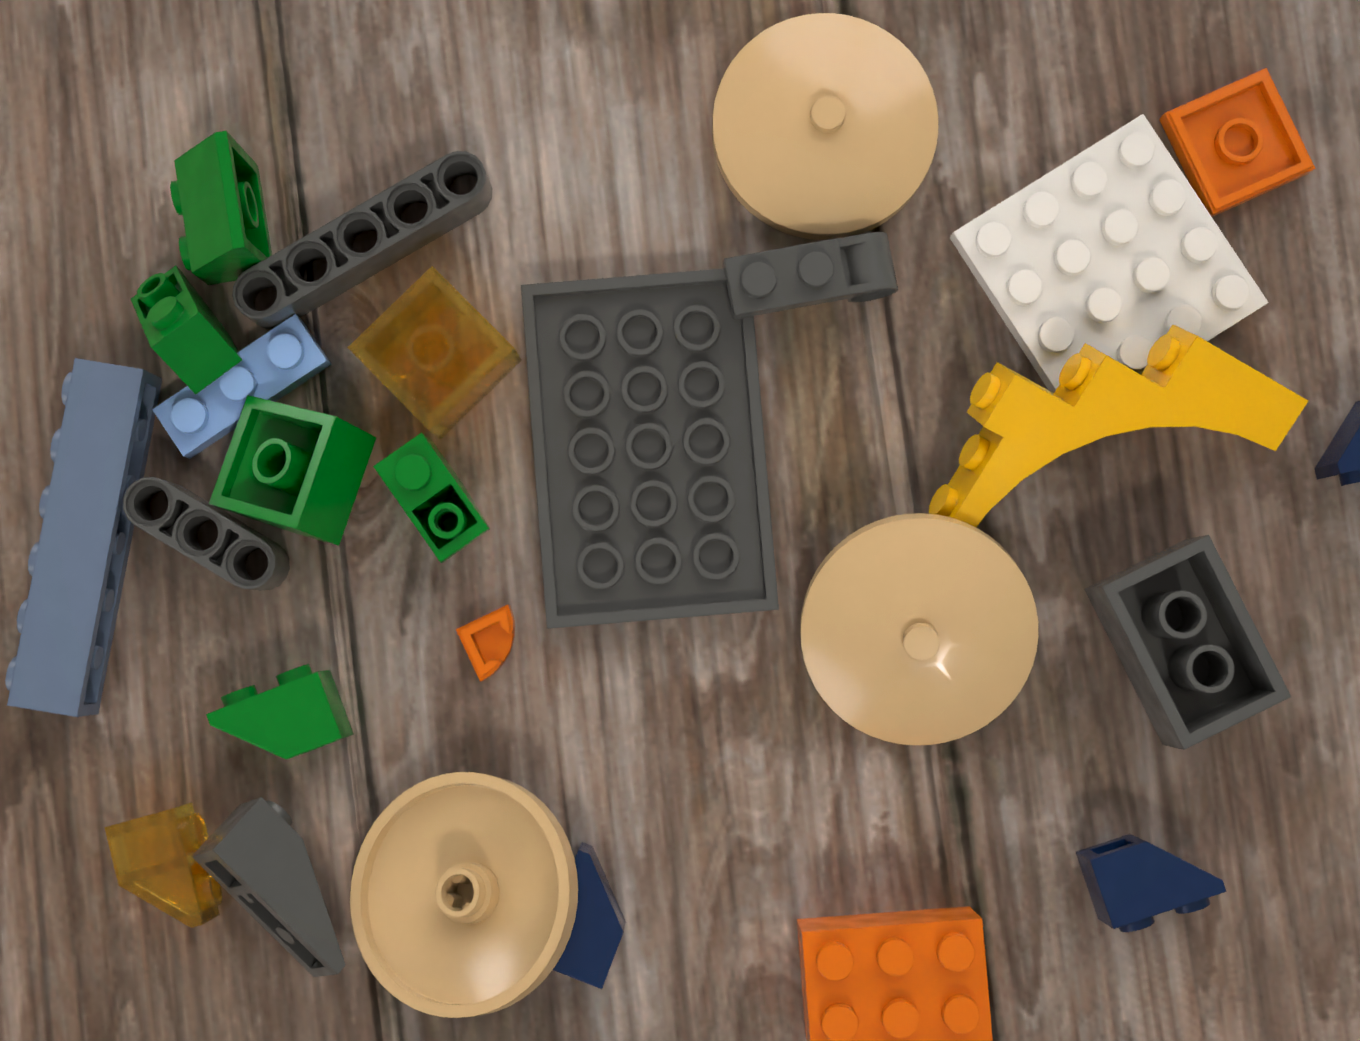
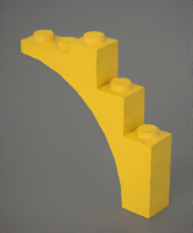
M1172 325L1167 334L1161 336L1153 344L1147 357L1148 364L1142 374L1135 372L1085 343L1080 352L1071 356L1063 366L1059 375L1060 384L1054 393L996 362L992 371L982 375L975 384L970 396L971 405L967 410V413L983 427L979 434L971 436L963 446L959 456L960 465L948 485H942L935 492L929 505V514L951 517L977 527L985 515L1023 479L1062 454L1106 436L1149 427H1199L1239 435L1276 451L1308 403V400L1199 336L1176 325Z

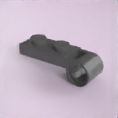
M873 232L724 258L723 261L734 320L848 299V302L871 301L887 297L898 291L888 236L884 232Z

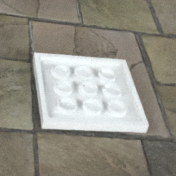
M1144 114L957 229L950 236V240L1045 386L1052 393L1056 391L1060 384L1059 375L1063 366L1071 356L1080 352L1085 343L1135 372L1142 374L1148 364L1147 357L1153 344L1161 336L1167 334L1172 325H1176L1209 341L1269 303Z

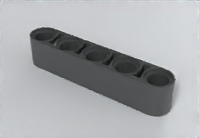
M455 151L446 154L252 266L237 278L233 286L232 297L235 306L243 315L265 329H273L294 314L300 318L467 222L483 212L492 199V186L482 162L475 155L466 151ZM466 174L478 178L477 184L471 192L464 195L450 192L451 185L457 177ZM424 203L428 205L425 217L414 224L402 222V214L410 204ZM365 231H375L378 233L377 242L369 251L364 253L353 251V242L360 233ZM317 259H326L327 270L324 276L314 282H306L304 271L307 265ZM276 287L277 298L274 304L267 310L256 311L255 299L263 289Z

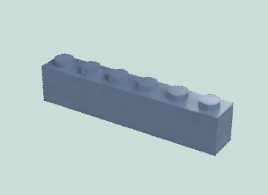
M75 358L72 372H69L64 379L61 393L62 402L65 405L62 426L54 433L50 448L51 459L54 462L51 482L43 490L39 503V512L43 519L39 542H36L32 547L28 559V571L32 576L28 599L23 601L17 615V629L21 636L17 656L11 660L6 672L5 684L7 690L10 691L7 706L73 717L99 714L134 530V524L127 519L123 510V498L130 485L144 477L155 420V413L152 409L158 405L162 378L144 369Z

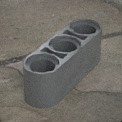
M143 477L133 482L126 490L123 498V510L129 521L233 585L249 590H272L280 586L287 578L290 565L285 549L225 511L210 505L208 501L183 486L156 477ZM164 491L168 498V508L161 518L155 520L150 514L149 504L156 493ZM213 520L218 528V537L212 547L204 550L198 542V531L204 522ZM261 548L268 558V567L262 577L254 580L246 570V561L253 551Z

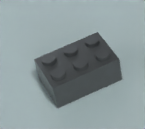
M1209 535L1185 539L1084 589L1162 745L1185 750L1291 697Z

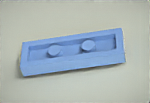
M294 314L240 350L239 354L242 361L198 394H195L186 386L152 409L183 457L191 459L233 431L237 426L247 395L276 402L331 365V362L298 315Z

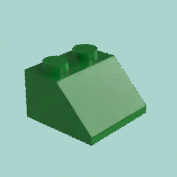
M227 131L214 132L174 160L177 180L171 181L170 191L178 215H183L186 236H180L179 250L183 264L188 271L191 270L195 276L207 285L236 281L247 269L272 256L258 165Z
M247 395L209 504L292 533L339 546L377 437L337 416Z

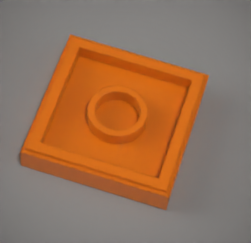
M1267 68L1164 113L1159 119L1190 185L1211 217L1303 177L1316 169Z

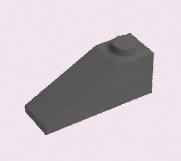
M262 797L240 804L191 857L313 977L339 974L346 964L303 838L291 827V817L281 806L269 800L265 801Z

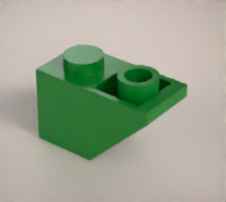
M176 265L165 274L157 273L146 279L138 288L137 294L131 298L150 347L195 394H198L242 361L228 332Z
M422 432L373 466L440 563L445 562L490 530L463 483L434 442Z
M310 664L277 675L276 679L279 686L258 694L255 685L224 695L221 697L224 707L206 714L210 726L284 759L305 754L354 735L331 671L325 670L313 673Z

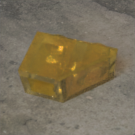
M192 802L104 827L120 887L190 928L201 926L220 915L218 905L222 903L221 885L191 857L208 839L204 819L199 813L195 814Z

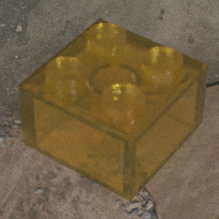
M433 266L347 347L440 440L522 361L515 348Z

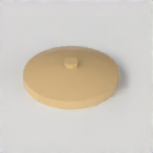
M816 13L790 18L769 27L748 42L732 60L724 73L715 98L712 119V139L717 164L726 184L737 200L751 214L772 228L789 235L813 240H829L859 235L878 227L896 215L910 201L923 182L932 163L938 138V111L933 88L924 69L912 52L900 40L879 26L860 18L835 13Z
M925 513L902 514L875 521L853 532L836 545L819 565L810 581L803 602L800 624L804 662L816 690L827 705L854 728L883 741L903 745H933L960 739L976 732L997 718L1013 702L1027 681L1035 660L1039 637L1038 616L1032 592L1023 573L1008 552L992 537L966 522L942 515Z
M455 772L435 776L414 785L394 799L373 823L361 845L354 865L350 891V912L357 945L375 978L390 994L411 1008L429 1015L448 1018L472 1017L494 1013L515 1004L535 990L547 978L562 956L571 936L578 905V877L574 855L569 840L554 814L540 799L522 786L503 778L475 772Z

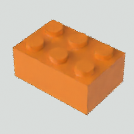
M970 906L797 919L807 1041H993L983 921Z

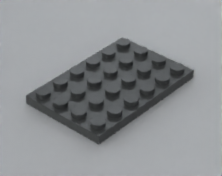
M724 268L521 285L547 629L779 610L754 316L733 319Z

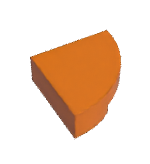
M509 604L456 629L480 682L489 678L501 668L513 647L515 620Z

